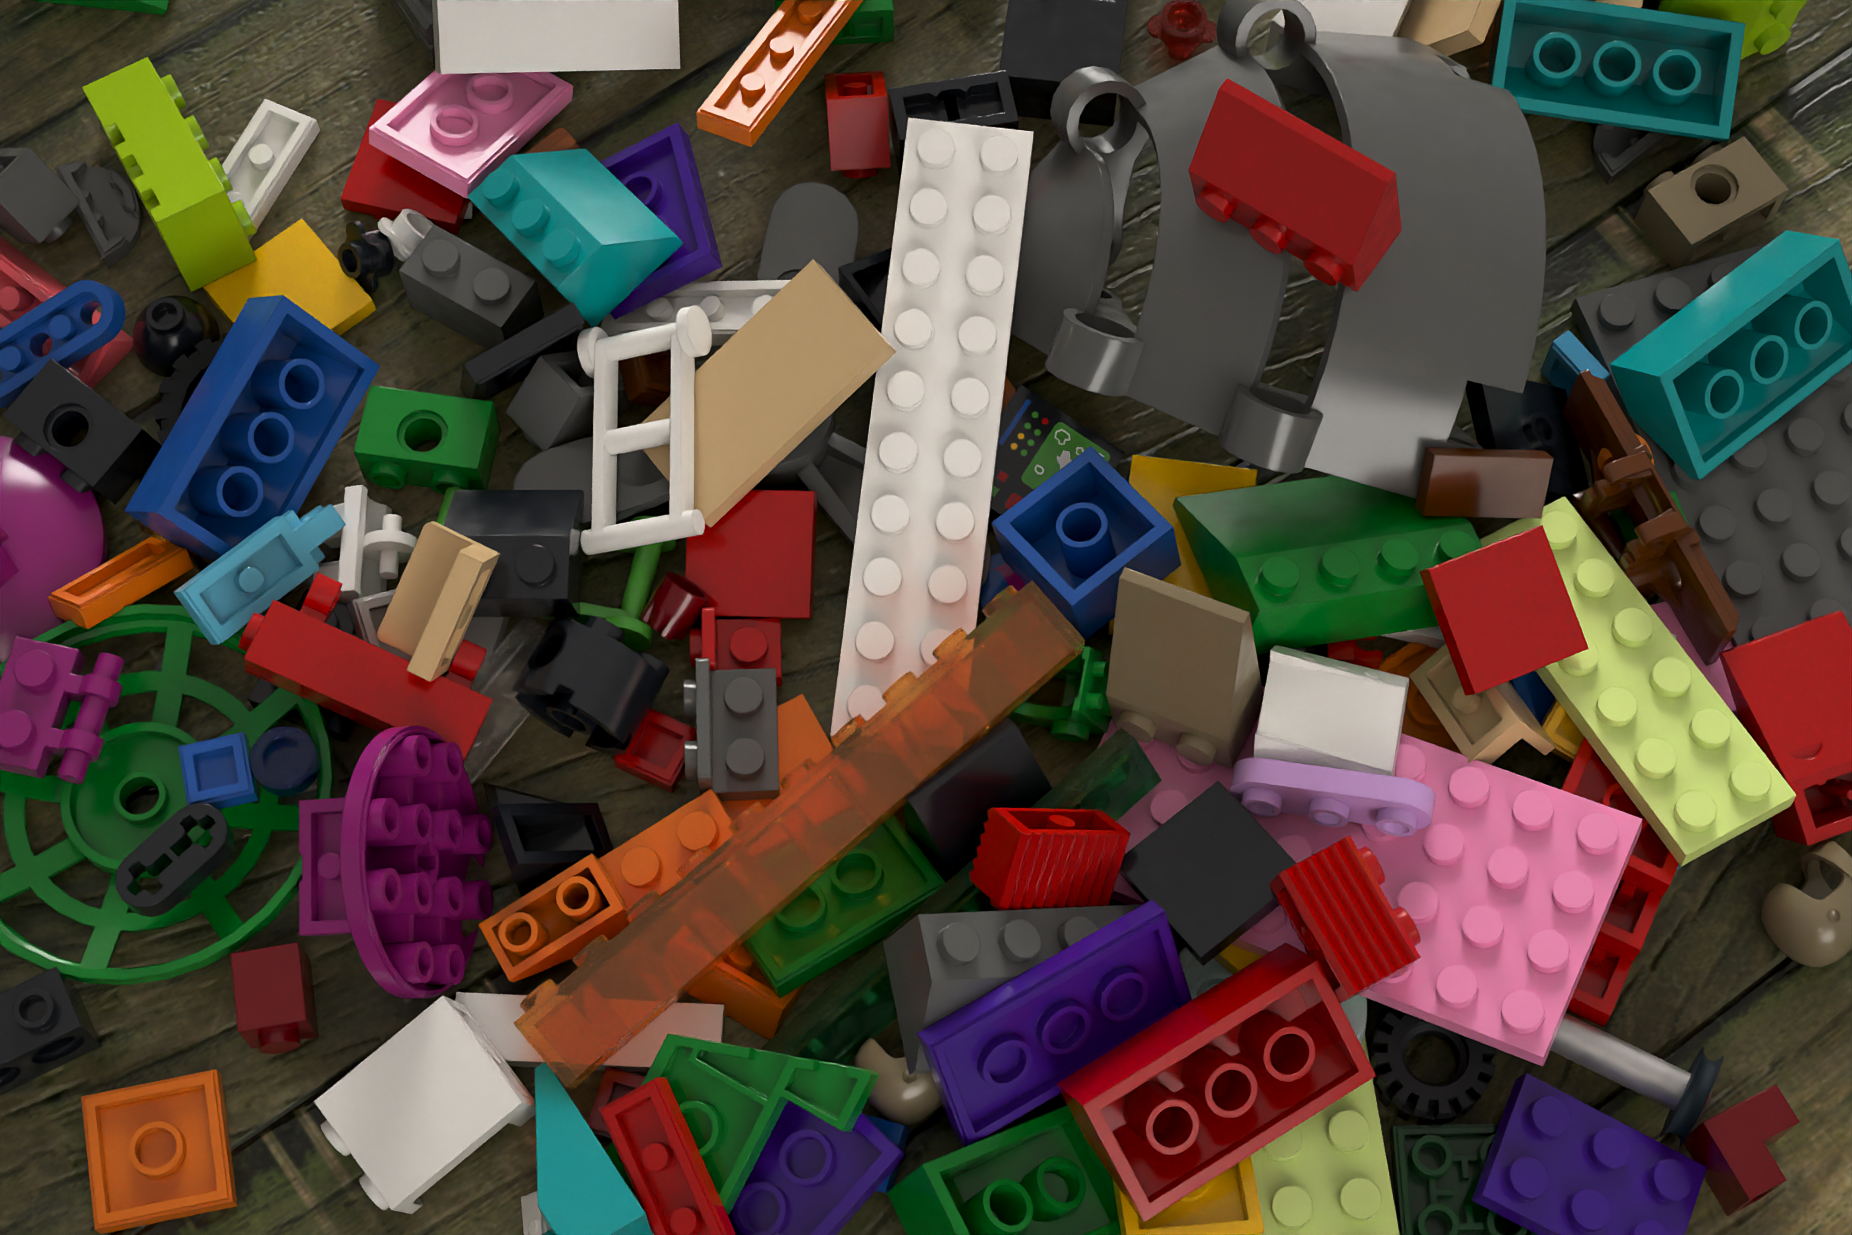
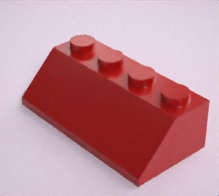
M1285 942L1056 1084L1086 1141L1139 1218L1145 1222L1371 1080L1376 1074L1318 959Z

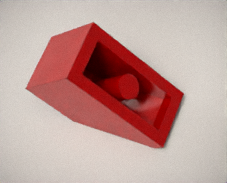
M883 71L824 74L831 171L842 170L843 176L848 178H868L877 175L878 168H891L888 104Z

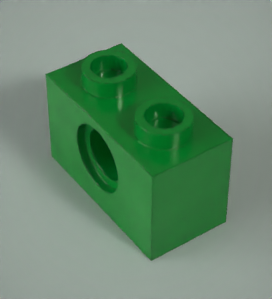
M370 385L354 454L364 479H369L372 483L383 488L402 489L406 485L431 488L434 492L443 496L449 487H457L463 490H487L501 428L492 401ZM436 440L440 442L430 451H414L424 441Z

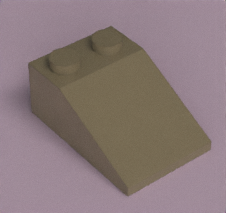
M1125 567L1119 577L1106 691L1114 724L1122 733L1134 740L1148 743L1155 739L1176 747V750L1183 757L1196 764L1208 766L1215 762L1233 769L1261 712L1264 696L1250 612Z

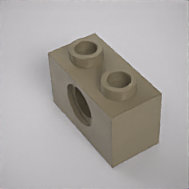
M1744 136L1724 148L1720 144L1709 147L1692 162L1690 167L1676 175L1672 171H1667L1656 177L1643 191L1645 198L1634 222L1671 268L1677 269L1706 259L1772 221L1789 189ZM1700 198L1708 199L1712 201L1714 204L1706 203Z

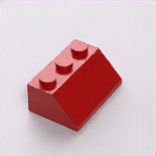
M1226 78L1217 92L1188 169L1196 204L1208 216L1219 222L1226 223L1231 218L1249 228L1250 236L1260 246L1272 253L1281 254L1285 248L1288 253L1304 261L1303 264L1307 271L1321 282L1330 286H1336L1340 282L1358 292L1402 231L1396 173Z

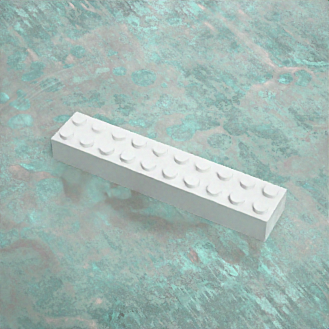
M908 118L881 335L896 350V353L876 371L830 733L834 749L951 762L962 753L1031 165L1033 131Z

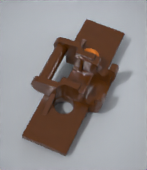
M1589 369L1582 371L1575 380L1562 413L1590 464L1593 486L1574 494L1571 499V505L1644 599L1655 592L1666 601L1705 666L1713 664L1720 657L1719 652L1725 649L1735 634L1740 615L1699 546L1701 540L1694 527L1687 525L1656 471L1649 445L1645 439L1633 431L1605 380L1593 376ZM1617 509H1623L1624 512L1628 511L1636 526L1634 531L1638 538L1629 541L1625 545L1608 515L1609 512Z

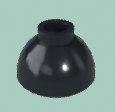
M180 295L161 297L148 304L138 315L133 331V345L139 361L152 373L164 377H171L175 371L172 367L174 362L183 354L189 357L197 351L195 345L208 338L211 339L212 343L220 340L218 324L210 311L194 299Z

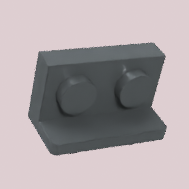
M696 658V679L684 680L685 719H696L697 740L685 741L686 780H698L700 795L712 789L721 801L780 799L776 668L711 671L709 658Z

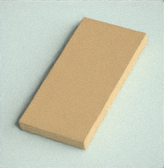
M814 259L695 371L694 509L700 510L705 524L709 527L718 522L896 353V350ZM670 396L642 423L670 418ZM670 444L643 449L670 482Z

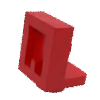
M702 607V628H690L691 667H696V658H709L711 671L776 668L777 687H782L781 618L717 620L715 607Z

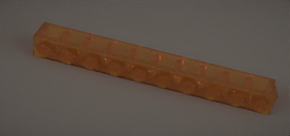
M1030 581L1019 592L1010 585L997 594L982 610L987 616L984 622L969 634L962 628H959L949 635L932 653L937 660L936 663L918 678L912 671L900 677L883 693L882 699L887 704L868 721L859 714L846 723L831 738V742L836 746L833 751L817 764L811 758H807L798 764L780 782L785 792L766 808L758 801L744 810L728 827L734 834L714 852L708 846H704L695 852L676 871L682 880L662 897L656 890H653L641 898L625 914V918L630 922L627 927L610 941L604 934L592 940L573 958L572 961L578 968L559 985H556L552 979L545 981L520 1003V1007L524 1010L525 1014L513 1024L566 1087L575 1089L903 807L906 796L997 726L1082 653L1085 639L1033 581Z

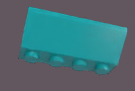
M1501 0L1495 14L1488 61V84L1509 90L1515 97L1522 113L1727 142L1730 136L1746 23L1587 0Z
M1789 230L1784 231L1609 364L1629 416L1690 478L1701 480L1852 362V274L1840 239Z

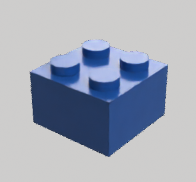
M1092 446L992 522L1003 561L1082 643L1115 618L1119 577L1125 567L1163 580L1181 566L1173 526Z

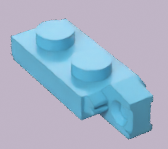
M332 504L326 507L318 505L300 519L293 510H289L281 516L272 518L173 593L211 645H219L244 627L255 612L261 614L270 607L273 599L278 601L319 570L318 563L325 556L318 546L346 524Z

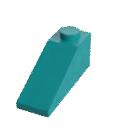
M547 1061L534 1068L537 1200L540 1213L547 1228V1231L541 1235H653L646 1213Z

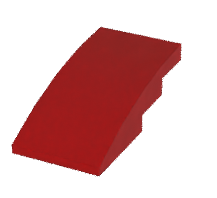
M1583 737L1560 786V790L1642 818L1641 832L1567 1008L1568 1011L1604 1027L1613 1012L1630 967L1641 951L1660 901L1671 885L1679 863L1586 738Z

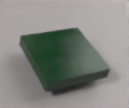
M1499 1123L1392 1126L1389 1134L1396 1216L1400 1235H1537L1472 1201Z

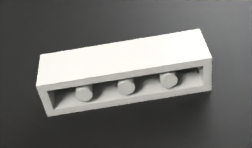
M432 0L435 71L439 74L680 69L678 0Z

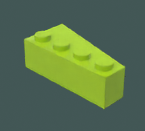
M146 57L83 86L82 89L190 291L193 292L257 261L247 238L256 234L257 230L242 201L238 200L231 204L227 193L232 191L233 187L217 157L208 161L203 153L204 150L210 147L193 115L186 119L182 117L179 110L187 106L172 76L169 74L160 78L149 58Z

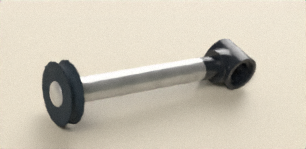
M1567 1013L1564 1015L1550 1049L1669 1108L1670 1111L1662 1128L1660 1138L1665 1133H1674L1680 1140L1679 1147L1686 1141L1697 1119L1705 1111L1724 1057L1723 1055L1717 1061L1709 1060L1704 1054V1047H1702L1687 1072Z

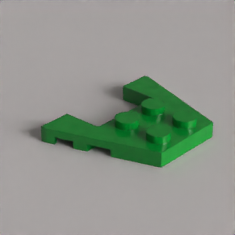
M667 1034L641 1086L657 1077L667 1078L726 1213L729 1216L788 1100L841 1131H852L880 1075L864 1068L679 1034ZM612 1141L607 1155L625 1183L636 1195Z

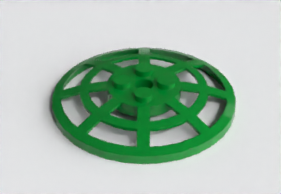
M138 604L124 606L121 611L90 629L80 627L72 620H69L32 639L79 649L117 636L145 632L167 633L161 671L146 670L120 674L118 683L123 687L120 698L148 692L157 693L151 722L130 723L111 730L104 721L99 735L104 740V745L98 761L90 762L83 784H73L52 775L45 774L44 779L0 770V793L5 794L3 802L4 833L10 856L16 867L0 874V904L32 889L39 899L59 914L79 924L94 928L80 963L61 958L30 943L0 917V945L18 959L45 972L57 967L66 978L90 984L133 985L167 980L210 965L242 947L275 920L299 891V881H302V855H300L286 882L268 903L244 924L226 897L236 890L255 868L269 844L273 831L299 832V805H279L281 794L279 768L272 745L266 736L270 729L295 708H297L306 724L315 754L316 799L334 798L336 783L333 747L318 705L279 687L250 712L241 701L223 688L202 678L188 675L193 638L206 639V637L186 609L179 605ZM242 627L220 644L246 655L247 652L238 648L246 627ZM8 658L0 664V680ZM184 696L190 697L215 708L232 721L234 726L219 737L244 732L249 739V745L253 751L259 771L260 801L259 803H245L219 810L231 828L252 830V833L241 854L224 875L217 881H214L211 875H209L190 893L192 896L190 899L177 904L173 909L159 916L148 917L137 913H129L130 908L116 890L115 876L118 867L130 853L169 818L187 806L178 747L198 741L187 732L179 729L178 724ZM71 700L61 730H64L71 723L75 724L81 702ZM142 786L158 788V801L150 811L143 814L127 812L126 801L135 789ZM27 798L60 804L62 822L69 836L36 856L32 851L27 832ZM198 825L193 827L188 833L193 842L191 845L197 843L205 848L212 838L209 832L210 829L205 831ZM85 858L97 868L112 874L101 909L91 907L70 897L57 887L50 878ZM146 871L137 878V881L139 882V879L153 878L154 876ZM203 913L221 939L197 953L167 963L134 968L109 967L122 932L138 933L165 929L191 920Z

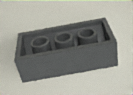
M1143 904L918 914L883 942L909 1075L931 1074L917 1036L918 1032Z

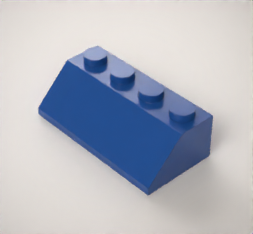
M284 295L248 298L124 511L175 545L186 548L188 551L213 562L272 518L281 516L289 510H293L295 514L298 513L380 365Z

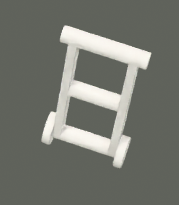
M697 305L681 308L677 313L675 323L608 337L602 328L593 327L582 330L578 336L577 352L579 361L585 373L589 377L594 378L591 529L582 531L580 537L581 547L586 555L681 539L704 533V517L700 510L694 509L695 357L704 356L709 353L712 345V332L705 312ZM671 350L670 418L617 428L618 361ZM670 444L669 514L616 524L617 454Z

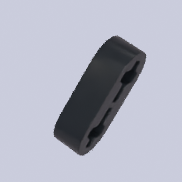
M196 803L185 806L169 818L120 864L115 876L117 892L127 906L139 915L154 917L165 914L180 903L225 862L232 853L235 842L233 829L221 811L212 805ZM197 825L205 831L210 829V835L214 839L211 845L205 849L197 843L191 845L193 842L188 833ZM146 871L154 877L159 875L158 880L163 886L154 895L146 890L140 891L142 888L137 878Z

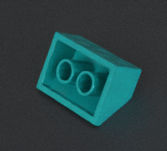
M586 148L511 155L467 196L509 243L569 304L574 302L582 317L592 328L597 326L640 283L684 244L675 233Z

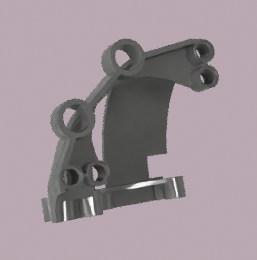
M1227 0L1218 17L1216 27L1217 46L1135 87L1120 75L1104 67H1086L1076 70L1066 77L1054 93L1050 109L1053 128L1061 138V141L1029 174L1011 334L1048 355L1044 365L1050 373L1071 385L1087 391L1116 397L1128 396L1218 436L1217 441L1221 447L1238 458L1254 465L1284 473H1299L1306 467L1412 498L1417 497L1426 447L1483 449L1454 424L1467 381L1523 394L1538 332L1545 275L1546 212L1542 175L1536 147L1527 120L1515 97L1509 90L1470 79L1466 67L1440 51L1410 38L1316 31V25L1311 13L1298 0ZM1282 9L1285 25L1279 42L1269 52L1258 56H1251L1247 47V39L1253 23L1265 12ZM1226 78L1285 110V107L1275 85L1286 86L1326 98L1335 105L1341 126L1343 143L1396 173L1402 231L1358 292L1339 282L1329 332L1309 396L1282 390L1260 382L1280 318L1291 254L1285 248L1281 254H1275L1266 250L1250 236L1249 228L1231 218L1226 223L1219 222L1203 212L1195 202L1188 169L1217 92ZM1118 93L1120 101L1119 115L1113 126L1104 134L1096 137H1081L1078 128L1079 119L1086 104L1101 94ZM1150 137L1156 152L1160 174V220L1149 288L1136 327L1123 311L1121 299L1114 293L1103 289L1107 268L1116 261L1121 251L1124 205L1134 161Z

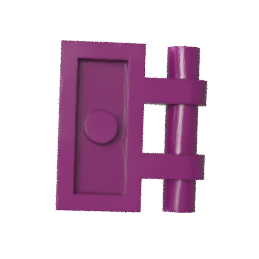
M16 636L0 680V770L44 779L51 756L56 755L63 757L57 777L73 784H83L90 762L98 761L104 745V740L99 735L108 709L117 706L123 689L118 680L124 660L110 653H99L92 674L82 676L80 673L85 657L79 649ZM71 700L81 702L82 704L74 727L61 730Z

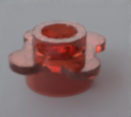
M1172 0L1165 5L1161 15H1154L1149 19L1148 33L1150 36L1160 38L1169 48L1168 54L1171 58L1187 60L1191 57L1192 50L1202 43L1209 44L1215 41L1217 25L1213 21L1208 20L1207 12L1199 2L1195 0ZM1177 28H1186L1188 31L1179 32Z

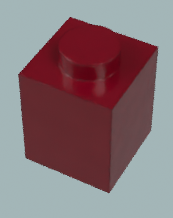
M298 942L230 954L238 1033L252 1049L259 1048L260 1052L268 1054L284 1053L299 1048L301 1046L300 1040L319 1037L311 961Z

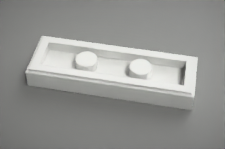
M264 99L222 164L233 187V190L227 193L231 204L238 200L242 201L256 230L320 131L316 119L267 99ZM253 235L247 237V238H248V241L251 240V238L253 237Z

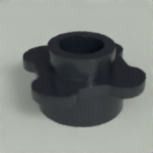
M349 222L346 225L347 237L345 243L339 247L337 257L343 272L349 278H355L358 284L369 294L377 290L378 278L385 277L391 273L394 266L393 249L388 238L377 229L365 231V227L361 222Z

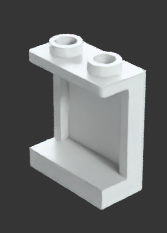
M441 996L314 1101L327 1119L321 1124V1129L326 1138L342 1155L348 1156L351 1153L365 1172L359 1178V1181L369 1198L382 1210H387L390 1207L391 1210L413 1214L423 1206L419 1196L506 1124L510 1123L521 1127L536 1114L534 1098L463 1004L445 996Z

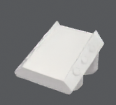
M1275 645L1270 650V664L1258 728L1255 733L1254 758H1267L1394 776L1409 678Z

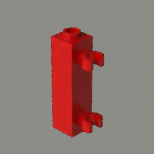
M321 573L316 575L300 611L273 599L265 616L256 612L252 615L238 645L239 649L247 652L244 657L245 672L380 733L389 728L403 726H424L432 729L446 742L457 743L462 753L464 765L493 699L470 689L484 662L487 649L463 639L446 677L439 676L429 682L407 671L410 661L326 624L342 594L340 589L343 583Z

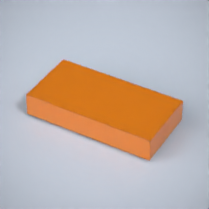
M151 536L52 592L47 598L56 617L65 621L72 620L76 625L90 629L121 611L124 606L133 604L190 571L194 566L186 548Z

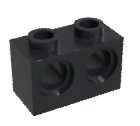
M1007 70L888 89L889 130L900 178L908 118L1018 130L1019 119Z
M57 967L0 993V1095L102 1046L78 989Z

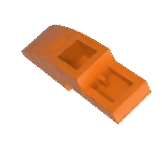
M709 789L598 859L591 853L478 925L508 980L514 983L603 944L697 891L699 888L695 882L748 850L749 847L717 794L712 789Z

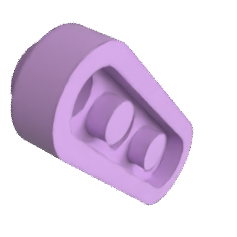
M1245 758L1239 760L1235 764L1230 793L1236 800L1241 802V805L1250 814L1256 816L1275 817L1283 812L1308 816L1313 822L1329 827H1341L1348 822L1374 825L1379 831L1398 837L1412 836L1416 833V830L1426 828L1431 824L1436 798L1435 792L1430 787L1407 778L1267 758Z

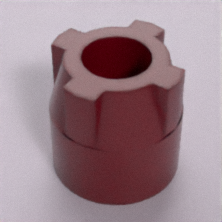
M666 572L639 616L642 621L650 625L664 638L683 641L690 628L701 615L702 607H706L710 598L700 587L688 579L673 572Z

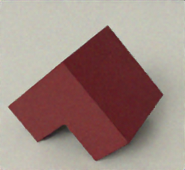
M1777 1084L1705 1120L1689 1134L1684 1142L1693 1160L1707 1167L1704 1178L1727 1217L1764 1198L1786 1181L1785 1176L1766 1146L1776 1142L1800 1122Z

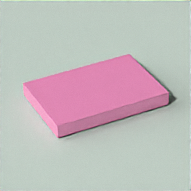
M434 70L369 128V144L468 199L467 196L491 172L496 170L511 154L515 155L572 101L573 85L549 72L439 74Z

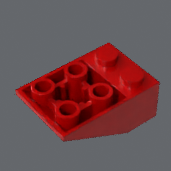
M1837 610L1719 652L1740 723L1796 794L1789 808L1771 817L1776 836L1809 846L1852 830V629L1843 612Z

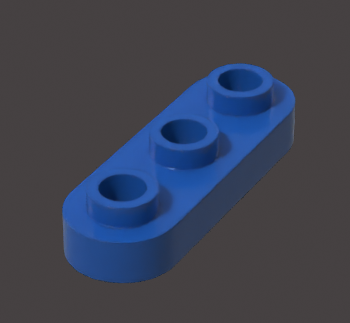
M81 280L68 286L0 330V370L2 372L0 408L13 403L51 358L67 369L113 340L121 331L125 321V305L121 296L109 286L93 280ZM101 306V317L96 324H93V312ZM51 338V350L47 355L43 356V344L47 339Z

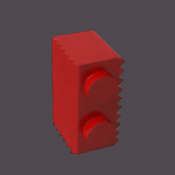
M991 808L987 810L989 820L984 822L985 833L980 835L982 845L976 847L978 857L973 859L974 869L969 874L971 882L990 898L989 902L994 908L1004 911L1031 909L1032 906L1039 909L1043 907L1109 906L1131 833L1103 810Z
M1350 835L1296 863L1292 867L1283 870L1269 883L1278 904L1283 908L1285 916L1290 920L1292 928L1297 932L1299 940L1304 944L1305 951L1310 956L1318 959L1340 1004L1409 967L1421 958L1415 948L1421 942L1414 921L1404 908L1399 906L1393 909L1379 886L1385 882V875L1379 861L1368 847L1363 846L1358 849Z

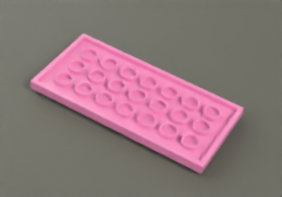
M1260 714L1235 764L1245 758H1254L1255 733L1257 732ZM1111 719L1108 732L1104 733L1067 809L1103 810L1131 833L1126 854L1218 780L1230 792L1235 764L1233 769L1215 762L1208 766L1196 764L1183 757L1176 750V747L1155 739L1145 743L1128 737L1117 728L1113 719ZM1401 733L1394 776L1423 783L1430 787L1436 795L1431 824L1426 828L1416 830L1414 835L1407 837L1392 836L1379 831L1374 825L1348 822L1341 827H1329L1313 822L1308 816L1283 812L1275 817H1261L1251 814L1296 863L1303 861L1349 835L1358 849L1363 846L1368 847L1379 861L1385 875V882L1379 886L1393 909L1399 906L1404 908L1414 921L1421 942L1415 948L1421 958L1409 967L1358 995L1542 1067L1547 1059L1642 829V818L1476 759L1468 763V757L1403 733ZM1118 874L1111 898L1127 905L1145 904L1144 900ZM1280 905L1232 943L1234 946L1262 957L1285 942L1307 953L1304 944L1299 940L1297 932L1292 928L1290 920L1285 916L1284 910Z

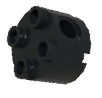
M556 615L555 619L549 623L516 680L512 692H518L515 699L523 708L558 733L568 738H571L574 731L587 735L591 734L585 746L600 752L620 755L625 754L661 691L670 670L659 659L643 652H634L621 642L625 637L624 633L617 626L602 618L591 616L586 625H582L569 617Z

